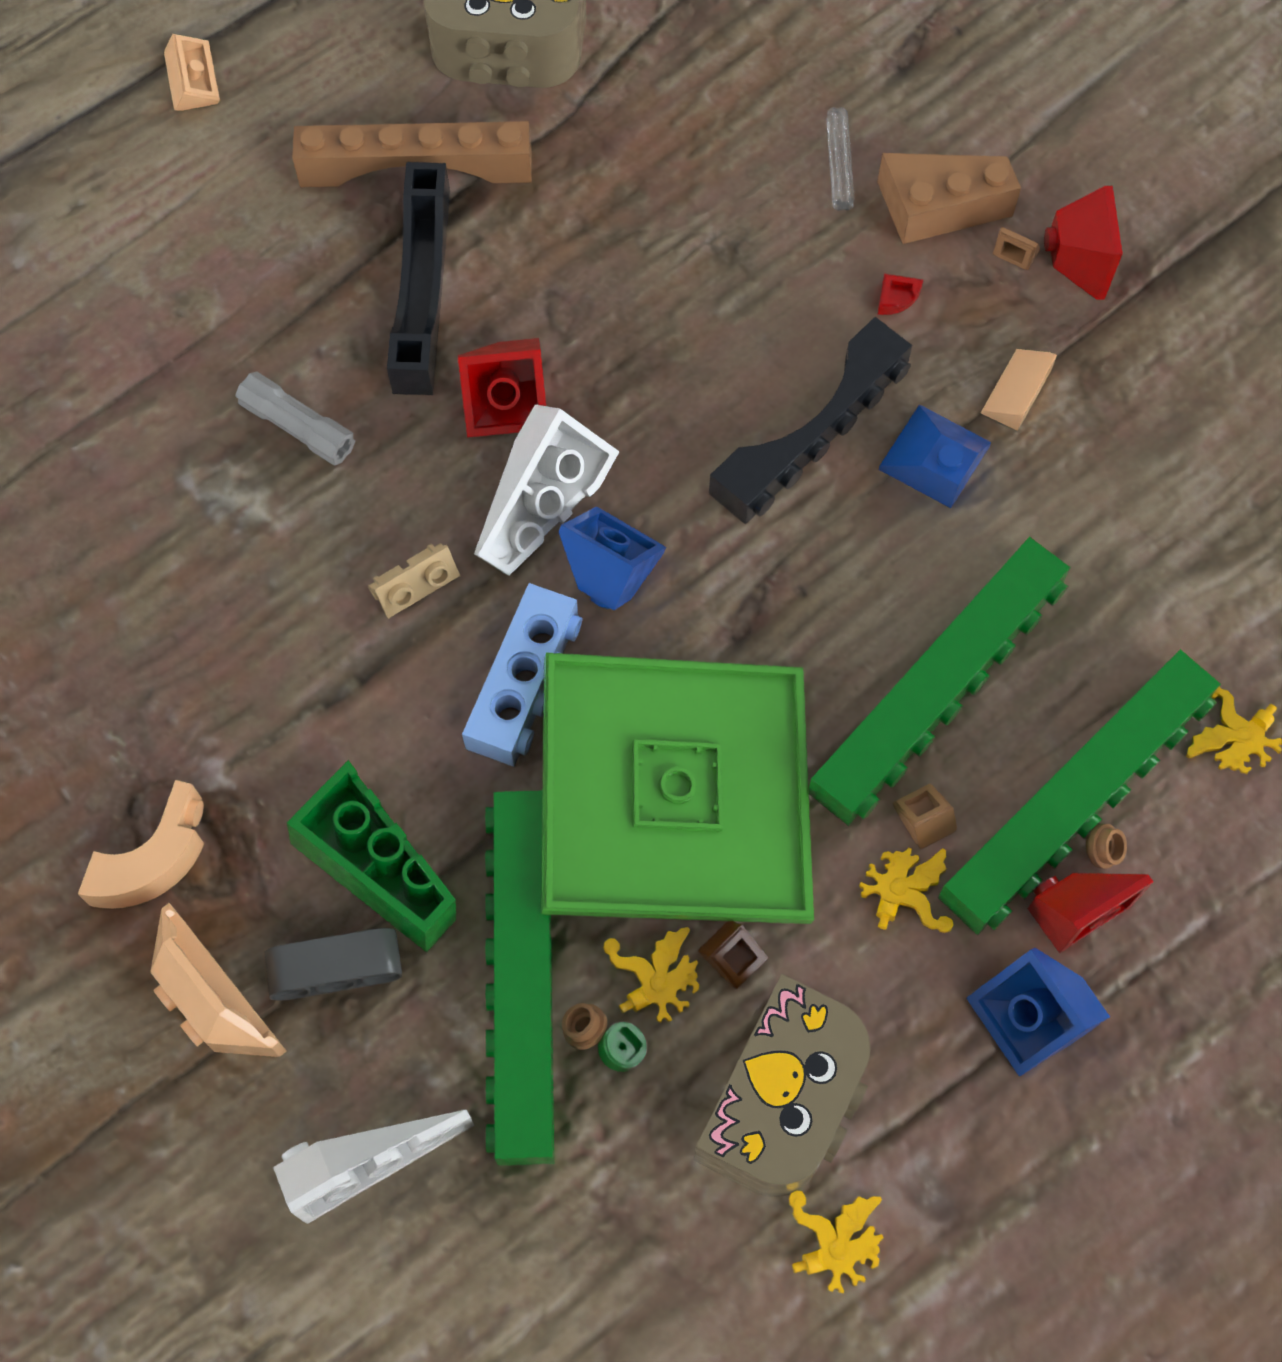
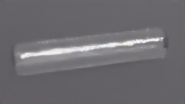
M832 107L828 110L826 118L832 203L835 210L840 211L844 209L848 211L853 208L855 200L848 111L843 107L838 109Z

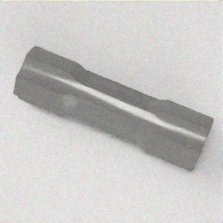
M259 372L249 373L246 379L239 384L235 395L238 398L239 405L261 419L269 420L306 444L312 452L332 465L341 464L345 457L351 453L356 441L353 439L354 433L331 418L323 417L285 393L281 386Z

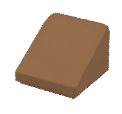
M1002 227L999 231L993 254L1020 268L1029 270L1039 253L1040 246L1038 243Z
M931 783L893 802L894 809L920 849L939 841L957 830L953 807Z

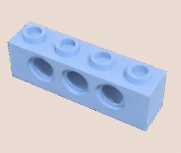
M531 583L528 584L462 733L466 750L513 767L519 754L526 755L534 737V731L530 730L536 715L543 716L545 654L563 653L568 640L573 642L576 640L582 625V617L578 616L576 599ZM540 633L552 636L546 643H536L531 640ZM524 670L536 673V676L529 681H520L515 678L519 672ZM506 708H515L520 711L517 717L510 720H505L498 716Z

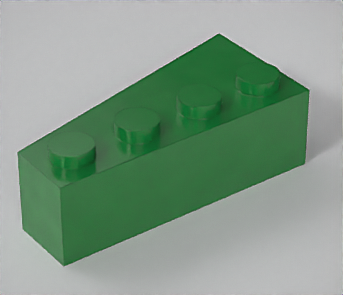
M349 760L286 823L293 847L426 953L456 921V899L423 856L416 852L397 822L394 823L381 806L380 800L370 788L366 787Z

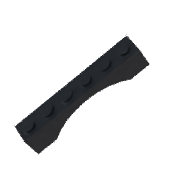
M406 162L403 192L401 281L396 316L390 332L387 373L392 394L433 395L450 202V186L446 163Z
M875 316L848 342L843 379L833 398L824 409L802 428L783 438L760 445L738 447L710 474L709 495L744 524H747L756 514L759 517L764 515L774 503V496L783 487L790 489L799 480L803 473L802 469L811 460L813 462L819 461L828 451L830 442L838 434L844 436L851 430L857 421V415L865 407L869 410L872 409L880 401L884 394V389L892 381L897 384L905 377L911 367L909 358L912 344Z

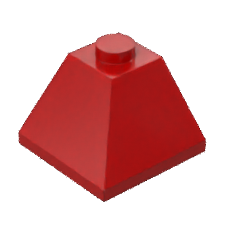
M1113 185L1103 186L1057 210L1051 227H1046L1044 234L1045 251H1051L1053 268L1096 300H1105L1123 255Z
M539 338L497 342L458 355L467 438L519 433L534 405L546 406Z
M1072 873L1061 881L1056 876H1053L1033 890L1036 897L1027 909L1057 951L1061 953L1132 907L1154 881L1148 874Z

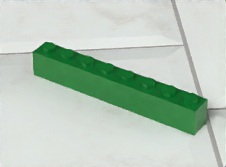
M1029 537L811 778L809 795L847 826L857 816L864 820L880 801L876 794L884 785L887 784L890 788L894 787L905 774L908 767L904 763L913 753L920 757L931 745L936 737L931 732L939 723L942 722L947 726L956 717L963 707L959 703L962 697L967 692L975 695L990 676L986 670L994 661L1001 665L1010 656L1016 647V644L1012 641L1017 635L1022 632L1027 636L1034 629L1043 616L1039 613L1041 608L1046 603L1054 606L1068 588L1064 580L1071 567Z
M1180 649L944 885L938 899L975 934L979 935L987 925L996 930L1013 911L1007 905L1018 894L1025 900L1043 881L1038 874L1045 866L1049 864L1054 869L1059 866L1073 850L1067 844L1077 834L1085 839L1093 828L1102 821V818L1097 814L1103 807L1108 804L1114 809L1132 790L1126 784L1135 775L1143 780L1160 762V759L1155 755L1165 745L1169 750H1172L1189 732L1184 725L1192 717L1197 721H1201L1217 703L1211 697L1221 683Z
M543 790L494 792V807H486L485 809L486 834H494V850H486L485 852L486 877H494V893L486 894L485 897L486 921H494V938H486L485 943L486 966H494V983H486L485 990L486 1011H494V1029H486V1057L494 1058V1076H486V1104L494 1105L495 1120L494 1124H486V1152L495 1153V1161L498 1166L555 1164L551 915L541 914Z

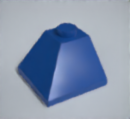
M919 404L883 459L879 470L952 508L989 449L991 442Z
M597 506L563 523L559 529V535L578 589L589 595L591 601L596 605L607 609L611 608L612 610H616L632 599L666 550L664 545Z
M1037 948L1029 950L966 998L1019 1077L1110 1018L1083 977Z

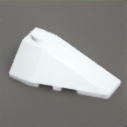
M534 405L514 441L474 554L502 573L510 575L544 542V536L558 522L564 523L573 514L571 510L585 496L590 497L600 488L619 451L560 408Z
M461 1110L319 1141L310 1146L307 1142H303L287 1150L281 1156L283 1162L273 1168L291 1213L308 1224L473 1127L474 1123L467 1110Z

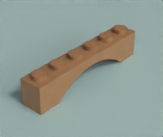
M529 121L294 126L292 159L300 187H337L369 172L392 167H405L406 162L446 163L447 169L475 175L491 183H532V149Z

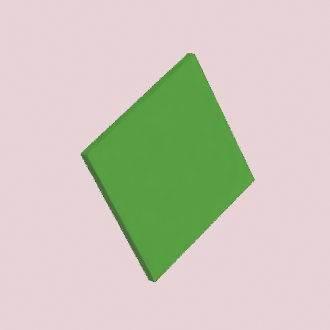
M546 653L544 657L541 914L811 924L814 921L803 667Z

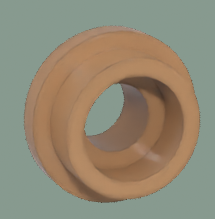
M1101 823L1096 825L1086 840V852L1092 864L1097 868L1108 869L1113 865L1120 864L1125 858L1127 842L1124 833L1119 829H1115L1111 824Z
M579 1003L569 1008L562 1019V1030L565 1040L572 1047L579 1050L595 1046L600 1042L607 1030V1017L605 1013L593 1004Z

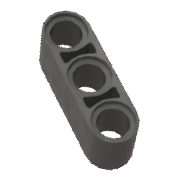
M391 928L371 929L275 946L264 951L269 998L272 1000H291L383 984L402 977L397 932Z

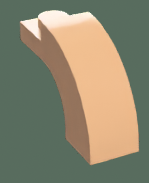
M175 780L161 822L153 836L142 846L133 851L115 855L93 851L78 895L89 906L114 909L139 905L162 895L188 873L204 845L197 832L191 829L192 826L196 827L199 824L204 808L203 801H201L202 798L193 784Z

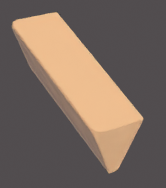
M172 34L165 48L164 57L174 110L184 111L218 104L220 98L209 41Z
M1016 349L983 407L981 414L1018 431L1050 374L1057 355L1051 352Z

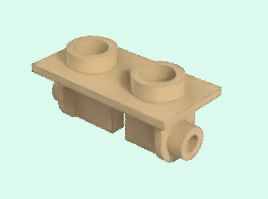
M440 543L434 547L433 544H430L425 550L406 560L409 567L402 569L398 565L381 576L373 578L374 583L370 584L368 588L373 597L379 600L388 619L460 576L447 545L443 546Z

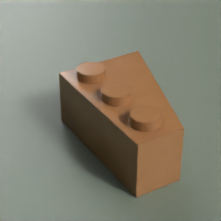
M882 153L877 180L902 244L1012 217L1021 191V186L1007 156Z

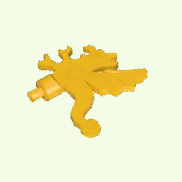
M1219 686L1211 698L1219 697L1222 699L1220 717L1224 726L1205 727L1201 734L1193 736L1192 745L1188 748L1186 757L1189 759L1205 752L1220 751L1224 745L1232 744L1229 749L1216 753L1214 756L1216 762L1221 761V764L1218 766L1220 770L1230 768L1233 771L1239 770L1241 773L1247 774L1252 768L1244 766V762H1250V754L1259 756V765L1265 767L1266 762H1270L1272 758L1265 753L1263 747H1270L1278 754L1282 751L1279 746L1282 745L1281 738L1268 739L1265 737V732L1275 721L1273 714L1277 710L1276 706L1269 704L1265 710L1259 709L1253 718L1247 721L1236 713L1234 697L1228 690L1221 689Z
M909 847L904 852H883L880 859H889L890 862L885 864V869L888 870L885 874L878 873L875 864H869L870 870L866 871V876L872 877L877 884L873 886L860 882L859 887L864 890L860 895L862 898H866L874 893L880 895L881 899L876 912V916L880 918L878 928L886 930L888 922L895 920L898 906L903 905L915 909L922 924L929 929H938L942 933L952 930L953 920L947 916H940L938 920L934 919L927 897L920 892L928 891L930 886L938 885L939 877L946 872L947 868L944 864L946 859L945 849L942 848L931 859L916 866L914 874L907 877L908 871L919 862L918 855H910L912 849Z
M689 927L680 928L677 932L668 931L664 939L655 942V952L650 955L652 965L645 958L637 956L620 957L617 954L620 950V944L615 938H609L604 942V952L609 955V960L614 967L634 972L642 985L640 988L627 994L628 1000L619 1005L622 1013L630 1009L637 1012L650 1004H657L659 1012L656 1020L661 1023L664 1018L668 1022L672 1021L671 1016L667 1013V1003L674 1005L679 1013L683 1012V1007H689L690 1003L688 1001L678 1000L676 992L678 990L686 991L687 985L692 986L693 994L699 990V983L696 981L698 976L695 972L698 961L695 960L689 963L690 957L684 955L676 969L668 972L669 966L677 961L680 947L690 932Z
M796 1190L790 1193L789 1205L793 1208L792 1215L798 1224L816 1233L820 1249L803 1254L802 1261L792 1264L794 1273L806 1270L807 1274L811 1275L824 1270H831L833 1277L827 1286L830 1292L837 1289L839 1293H844L840 1279L842 1273L849 1276L853 1286H857L858 1281L865 1282V1276L855 1274L853 1266L858 1261L860 1264H865L868 1258L872 1261L870 1268H876L880 1261L877 1256L880 1252L878 1244L884 1237L882 1234L875 1236L874 1226H868L857 1239L850 1240L854 1232L862 1230L868 1216L882 1201L881 1197L872 1196L864 1199L857 1196L852 1204L842 1205L841 1215L835 1217L834 1229L828 1219L820 1215H809L803 1212L801 1207L806 1205V1197L803 1191Z

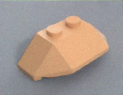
M170 903L165 905L161 909L151 966V974L160 985L153 991L170 1012L176 1007L182 1012L187 1020L180 1026L197 1047L205 1042L214 1052L280 1057L287 1052Z

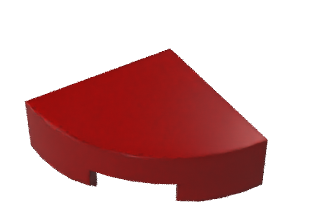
M884 274L877 315H892L908 309L918 299L924 280Z

